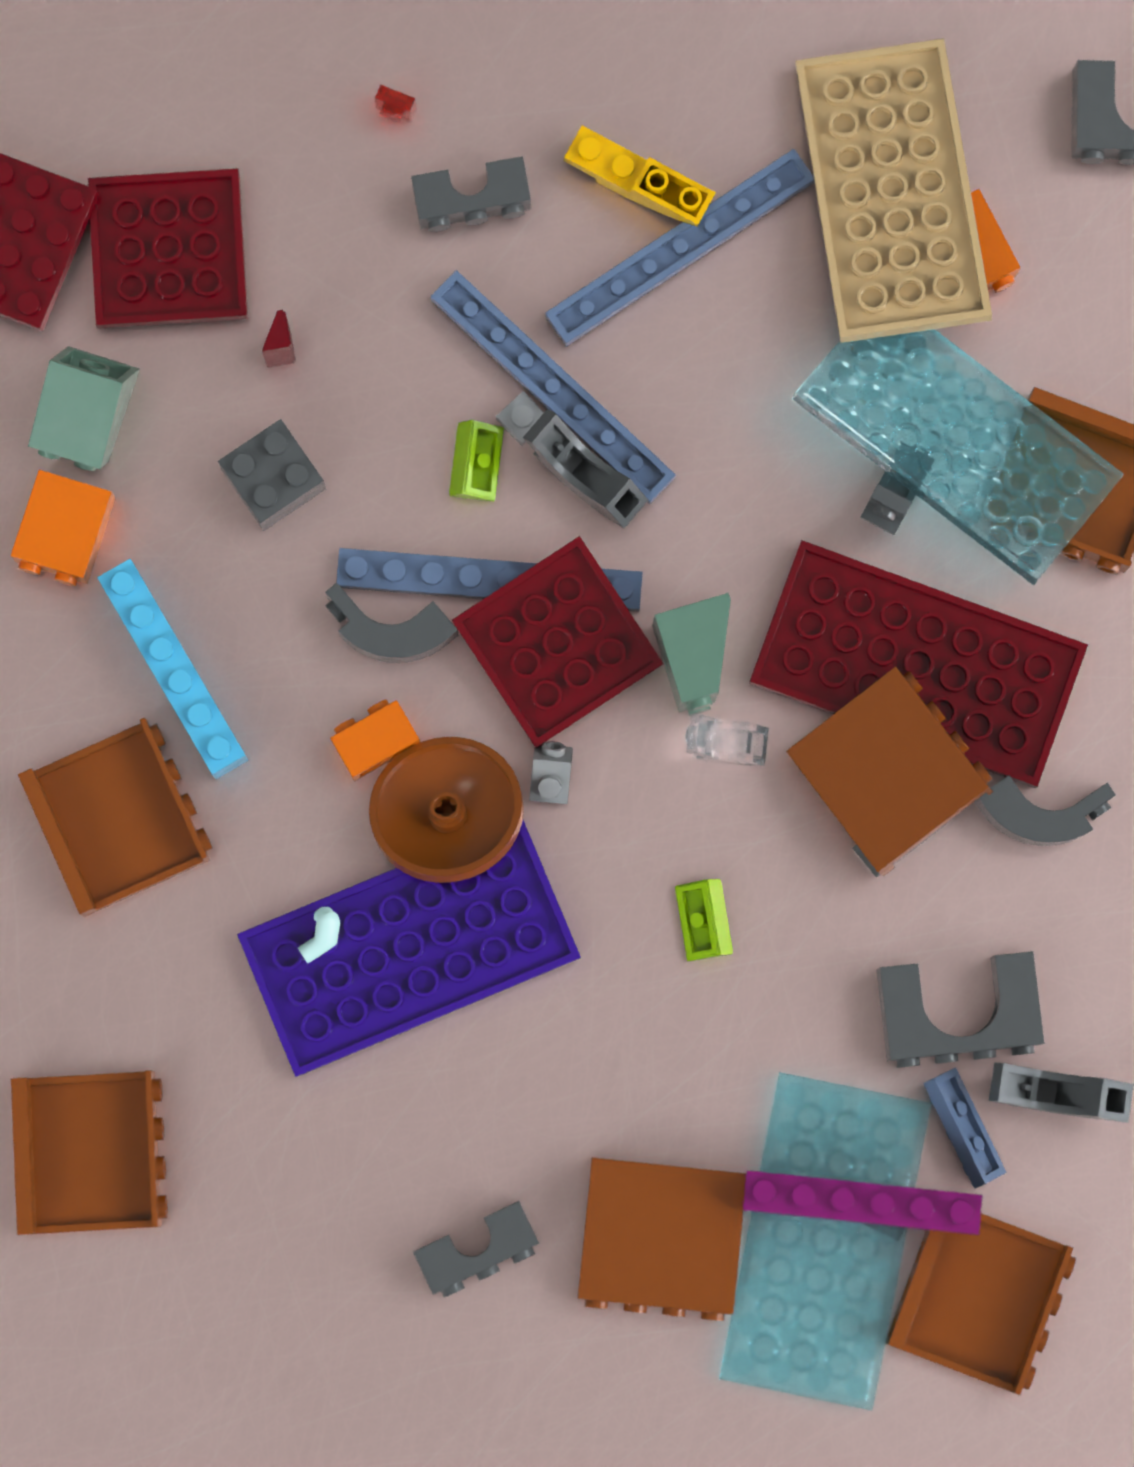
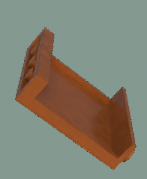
M1034 387L1028 397L983 520L989 521V526L1001 533L1011 534V531L1026 535L1025 540L1035 546L1046 548L1047 544L1060 548L1062 549L1061 554L1067 558L1082 561L1084 557L1097 562L1096 567L1104 572L1117 575L1119 571L1125 573L1132 564L1130 560L1134 552V424Z
M897 667L890 670L786 751L875 870L882 876H885L895 868L893 863L983 794L987 793L990 795L993 793L987 784L993 778L979 760L972 765L964 754L969 747L956 731L950 735L941 725V722L946 719L943 713L933 701L926 705L918 695V692L923 688L910 671L903 675Z
M145 717L140 719V724L37 770L31 768L18 774L77 910L83 917L210 861L207 851L213 848L205 829L197 830L191 816L197 814V811L189 794L181 795L177 787L176 781L182 778L173 758L165 760L160 749L161 746L166 744L157 723L150 726Z
M155 1071L11 1078L17 1235L162 1227L161 1219L168 1218L167 1195H160V1180L166 1179L165 1156H158V1141L164 1140L163 1117H157L156 1102L162 1101L163 1090L161 1078H155Z
M591 1158L577 1295L578 1299H585L584 1307L608 1309V1302L624 1303L623 1311L647 1313V1306L663 1307L662 1315L685 1317L686 1310L701 1311V1319L724 1321L725 1314L734 1315L746 1173Z
M982 1213L978 1236L926 1230L887 1334L885 1344L1021 1395L1022 1389L1028 1390L1033 1382L1036 1368L1032 1367L1031 1364L1036 1351L1042 1353L1047 1343L1049 1331L1045 1330L1048 1317L1049 1315L1055 1316L1060 1307L1063 1294L1058 1293L1062 1279H1069L1076 1262V1257L1071 1256L1073 1247L1060 1244Z

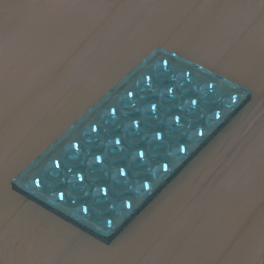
M935 329L844 343L839 341L797 389L792 400L1032 585L1037 583L1124 475Z
M779 1072L760 1172L915 1188L931 1103ZM752 1212L736 1289L734 1315H731L719 1379L873 1411L907 1228Z

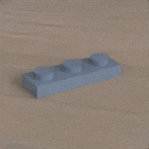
M956 1067L923 1083L974 1189L1007 1173Z

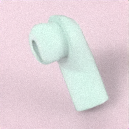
M321 907L315 912V936L298 947V950L308 964L333 948L338 941L340 919L338 914L333 912L330 907Z

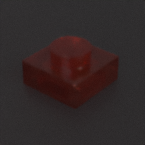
M380 84L375 96L376 109L380 110V114L395 122H400L401 119L411 122L416 111L415 98Z

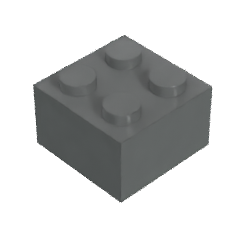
M281 419L218 461L222 472L263 531L326 490L324 480Z

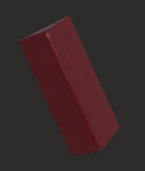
M283 309L277 310L262 349L267 367L292 364L296 361L290 326L286 312Z

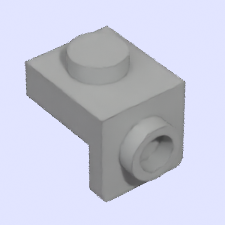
M548 741L534 748L529 801L558 804L568 803L572 747H567L560 742Z

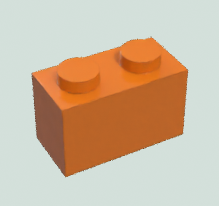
M387 699L380 701L367 710L369 716L356 723L354 718L334 728L336 734L330 737L354 782L390 762L407 748L420 743L419 737L397 700L390 704Z

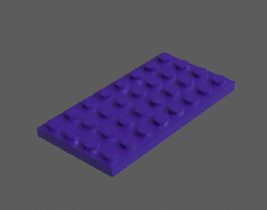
M522 820V825L514 844L506 855L490 869L472 878L447 883L429 882L414 878L395 868L237 934L295 1077H299L581 958L524 820ZM321 907H330L333 912L338 914L340 919L338 941L333 948L308 964L298 950V947L315 936V912Z

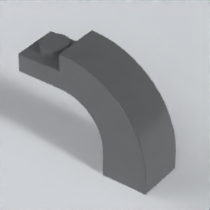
M549 409L541 415L524 435V440L535 451L533 454L550 472L591 507L622 528L629 524L648 501L647 497L630 478L598 458L572 433L558 415Z
M900 443L860 518L895 535L934 460Z
M335 583L325 592L330 601L325 605L329 612L339 623L344 619L348 622L338 630L340 637L354 650L372 659L390 663L420 660L440 651L458 636V629L434 601L412 619L400 624L390 625L378 623L367 617L338 583Z
M1008 775L991 787L992 794L988 795L985 793L974 802L986 819L1010 838L1030 845L1054 846L1074 841L1092 831L1093 828L1085 816L1089 815L1093 821L1112 808L1107 801L1116 796L1109 784L1106 783L1072 807L1063 810H1046L1029 802L1010 775Z
M994 1062L989 1101L1050 1113L1129 1123L1134 1084Z

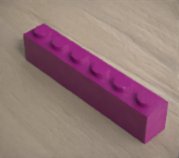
M747 1170L743 1210L978 1236L983 1195Z

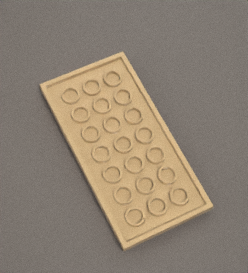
M944 38L796 60L798 85L840 343L992 321L989 293Z

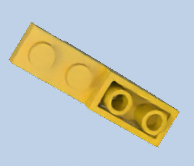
M581 125L563 160L596 178V183L651 210L694 226L699 225L716 193L651 157L648 160L583 125Z

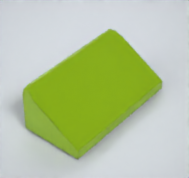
M476 420L458 423L449 490L450 496L495 501L504 427Z
M706 879L675 886L687 962L733 954L721 880Z

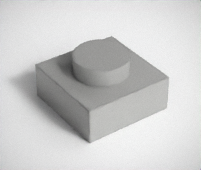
M523 391L496 416V420L523 446L526 443L523 438L524 435L544 412Z

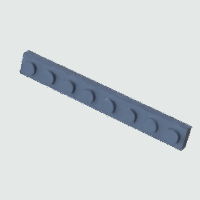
M792 149L709 204L698 226L685 222L680 223L547 311L545 317L567 347L814 183L812 173L796 150Z
M457 270L430 296L431 301L542 405L557 414L572 433L602 461L630 478L647 497L648 504H651L676 478V474Z
M339 548L336 583L341 588L484 599L537 563ZM602 569L629 611H639L643 572Z

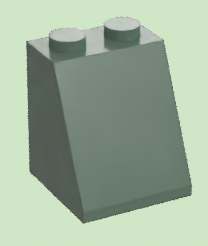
M70 346L66 347L49 361L28 447L38 449V454L46 458L60 459V457L73 460L76 467L84 470L94 471L96 468L101 469L110 460L140 368Z
M729 593L654 615L652 627L678 712L688 710L689 716L710 710V705L716 701L720 687L731 602Z

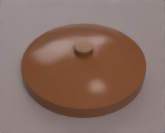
M440 737L422 741L415 746H411L388 763L373 787L369 803V819L378 847L388 861L396 868L420 880L447 883L477 876L490 869L506 855L519 834L523 820L524 804L518 779L511 766L499 753L471 739Z

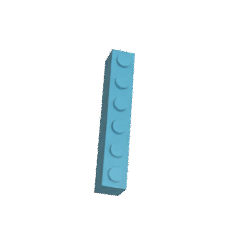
M128 559L97 577L213 777L218 779L249 761L132 560Z

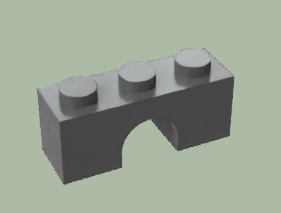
M523 156L486 163L487 184L481 192L475 195H463L457 192L451 184L449 170L411 176L420 229L428 228L430 232H438L449 229L452 223L465 221L466 225H477L488 221L487 217L502 215L503 218L510 219L524 215L525 210H531V198Z
M519 1201L484 1218L489 1228L491 1239L488 1248L477 1256H467L460 1253L454 1246L450 1235L413 1252L433 1295L441 1291L445 1298L464 1289L465 1286L462 1281L475 1274L480 1281L499 1272L500 1269L497 1264L510 1257L515 1264L535 1254L532 1247L539 1244Z

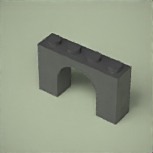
M1077 60L1072 71L1071 158H1081L1083 163L1097 164L1104 162V159H1119L1121 164L1134 165V130L1121 119L1115 104V61Z
M1033 951L995 955L990 958L995 993L994 1011L983 1029L974 1035L966 1037L952 1036L942 1032L927 1017L923 1007L918 963L878 968L876 972L887 1061H896L897 1068L919 1066V1058L935 1056V1064L957 1062L958 1054L973 1052L974 1060L997 1057L996 1050L1011 1048L1012 1056L1035 1053L1034 1046L1044 1044Z

